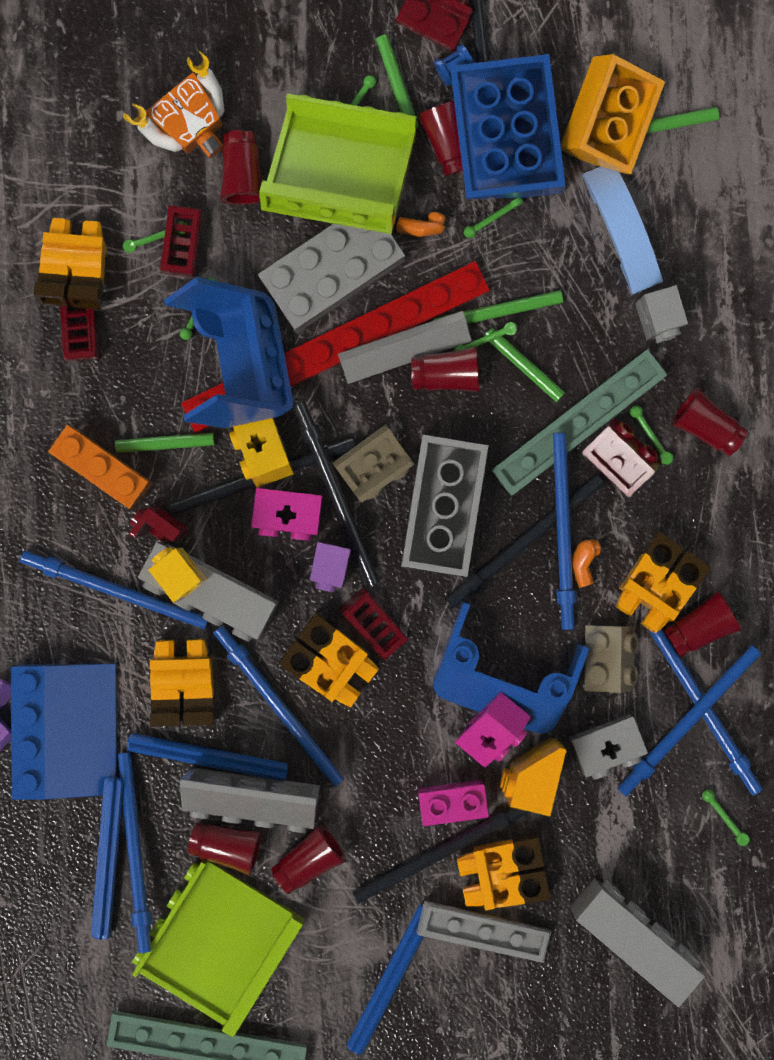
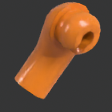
M438 212L429 213L428 222L400 217L397 222V232L417 237L439 235L446 228L444 226L446 217Z
M594 539L584 540L579 543L572 555V569L579 588L594 583L589 565L594 557L598 556L601 552L599 542Z

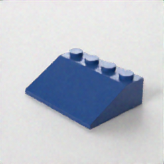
M549 54L450 66L466 200L528 198L562 194L566 185Z
M116 663L17 664L11 666L12 800L102 796L104 780L109 777H117Z

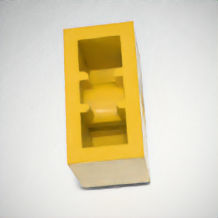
M273 418L234 426V431L229 432L235 450L241 449L245 460L239 463L246 480L252 478L257 488L294 474ZM262 444L263 451L257 453L256 445Z
M166 547L151 559L154 565L148 569L173 603L181 601L207 581V578L183 548H175L173 550L172 547Z

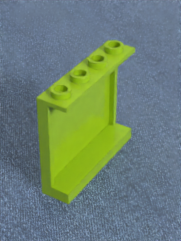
M287 93V111L267 181L262 180L259 191L261 210L392 234L416 138L417 117L402 112L394 113L377 110L369 106L360 107L344 104L340 101H327L311 98L307 95Z
M202 860L199 865L194 861L184 879L189 881L184 891L176 890L167 904V907L171 909L166 920L159 917L150 932V935L154 937L151 942L152 952L137 953L132 963L137 965L132 975L137 977L138 973L150 979L224 1025L222 1031L234 1037L303 926L304 918L218 864Z

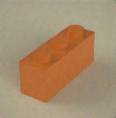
M66 425L48 451L128 509L135 510L153 484L70 425Z

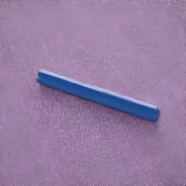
M135 733L129 736L127 742V750L130 752L277 781H285L288 771V765L283 762Z
M117 777L106 778L103 789L91 936L99 940L109 939L111 935L124 781Z
M423 904L418 906L347 1043V1048L356 1054H363L424 937L416 933Z

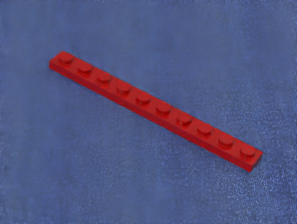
M476 261L285 352L290 387L341 364L338 356L339 353L420 326L433 318L488 293L490 290ZM221 383L182 402L181 405L185 413L190 412L216 394L225 395L224 384ZM190 423L195 433L210 427L208 425Z

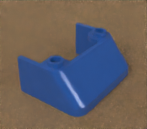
M196 277L164 299L165 306L191 311L196 330L205 337L216 339L225 395L216 394L183 415L184 422L229 428L279 417L292 408L293 398L277 311L273 300L266 293Z
M462 601L433 678V688L436 694L442 699L480 712L497 694L502 692L531 716L524 729L538 734L552 731L572 698L590 648L578 643L567 674L551 673L545 676L540 683L537 693L475 671L479 660L478 648L472 641L459 636L470 604Z

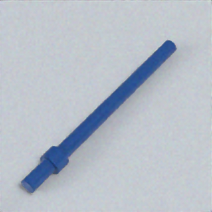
M561 432L553 433L560 589H557V603L561 605V627L564 630L575 628L574 603H577L576 589L573 588L566 433Z
M25 550L21 555L20 563L42 570L46 576L55 579L59 576L205 629L208 621L202 618V614L185 610L169 602L63 564V560L52 556L47 559Z
M224 625L213 632L229 653L226 655L234 666L238 664L333 787L340 784L344 778L248 657L250 653L244 645H239Z
M663 628L658 633H653L648 629L693 703L696 704L704 694ZM711 707L702 717L729 758L728 765L735 775L739 774L752 796L759 793L763 788L750 769L752 764L745 753H740Z
M751 645L645 758L641 757V762L632 766L634 770L617 789L627 797L643 779L647 780L656 771L654 767L762 653Z
M131 753L118 754L120 779L124 781L122 800L134 913H131L132 927H136L138 953L152 952L149 931L152 918L151 911H147Z

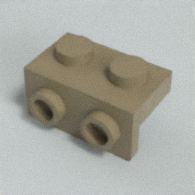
M385 424L334 461L333 465L359 501L364 502L366 499L376 497L382 491V488L391 481L404 477L414 463Z
M585 625V646L590 648L585 660V691L612 693L633 691L638 678L637 668L634 666L635 652L638 648V637L635 633V627Z

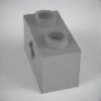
M677 285L645 294L635 303L646 340L655 338L657 343L674 339L677 335L681 334L680 329L688 324Z
M626 714L569 737L582 773L585 777L592 776L593 779L609 775L611 773L610 768L620 764L624 768L633 766L642 761L641 756L648 754L634 716L631 714ZM610 741L613 745L617 744L612 749L613 754L611 756L606 752H601V750L606 748L605 742Z

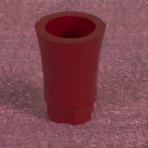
M454 101L438 105L417 115L429 137L438 163L442 165L444 175L451 176L463 172Z
M229 131L223 137V175L220 201L229 205L260 203L259 191L262 179L256 135L252 131Z
M477 346L459 351L425 354L424 357L411 358L413 389L426 388L427 391L465 390L480 392Z
M699 388L694 389L684 400L671 423L672 426L693 435L715 450H721L727 456H731L740 448L748 434V430L739 425V421L723 411Z
M719 591L714 593L700 606L676 620V625L674 624L665 629L667 636L680 657L688 654L691 650L695 652L720 638L742 631Z
M196 823L190 835L188 854L200 856L202 860L214 862L251 876L259 854L262 831L240 830L208 824L207 826Z
M319 824L293 850L280 858V862L271 868L272 876L279 887L286 894H290L297 888L301 889L328 870L345 863L346 857L329 830L322 824Z

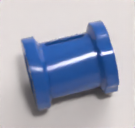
M463 44L457 47L456 52L444 59L433 61L436 71L446 86L452 84L450 66L474 63Z

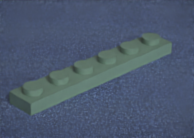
M645 350L491 471L511 496L554 464L553 433H566L568 453L666 377V372L649 350Z
M113 1011L107 1047L182 1060H305L307 1044L236 1032L235 1036L231 1037L223 1032L222 1029Z

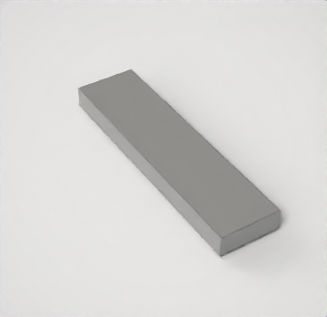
M463 311L339 353L338 356L346 380L350 384L411 363L412 357L437 354L472 341Z
M424 901L416 933L419 936L544 963L551 930L545 927Z

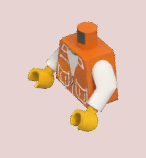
M199 51L203 58L201 65L193 66L190 58H187L188 66L193 72L198 73L197 77L194 73H191L146 111L140 105L132 103L138 110V116L135 119H131L127 114L123 113V118L133 125H138V130L155 146L173 152L182 149L187 154L199 146L209 158H212L224 146L214 133L223 125L220 117L225 110L222 89L212 70L208 69V58L202 51Z

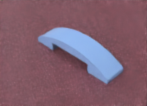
M598 167L583 173L582 176L594 205L597 204L621 261L620 267L632 295L662 283L661 272L647 232L620 173L604 167Z

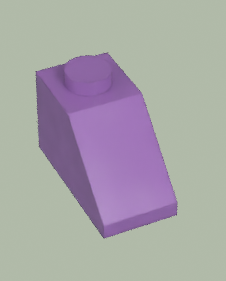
M323 542L317 543L310 581L316 582V589L334 593L335 587H343L352 549Z

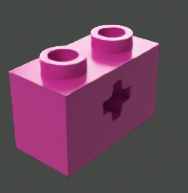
M256 488L252 527L259 528L258 535L278 537L279 531L292 532L291 539L311 541V534H319L323 496ZM286 506H291L290 510L296 513V519H290L289 524L285 525L284 519L278 517V512L284 511Z
M500 692L469 721L455 743L483 767H486L494 759L500 762L511 749V744L514 747L519 745L528 733L524 728L531 716Z
M482 779L418 788L423 827L489 817L485 787Z

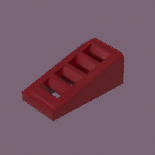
M168 206L160 265L162 274L195 278L202 215L201 209ZM175 218L193 220L192 226L175 224ZM174 231L191 233V238L173 237ZM172 245L189 247V252L172 250ZM171 258L187 260V266L171 264Z
M60 306L64 361L75 362L100 359L95 309L69 312V306ZM87 317V323L70 324V318ZM88 329V335L71 336V331ZM88 342L89 348L73 349V343Z
M361 588L339 608L341 613L384 661L408 640L406 635L364 588ZM367 602L369 605L354 617L352 614ZM375 611L378 615L363 627L360 623ZM384 621L387 625L372 637L370 633ZM393 631L396 635L380 647L378 643Z

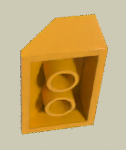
M614 54L593 57L561 142V151L586 163L625 174H632L665 81Z
M548 738L512 760L510 769L504 768L500 787L510 807L551 816L566 754L565 747L558 739Z

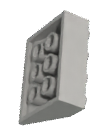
M191 767L180 780L182 811H189L190 817L209 819V815L223 816L222 821L236 824L242 823V819L255 821V826L263 828H274V824L288 825L287 830L299 833H306L307 828L314 829L320 785L286 780L277 781L257 776Z

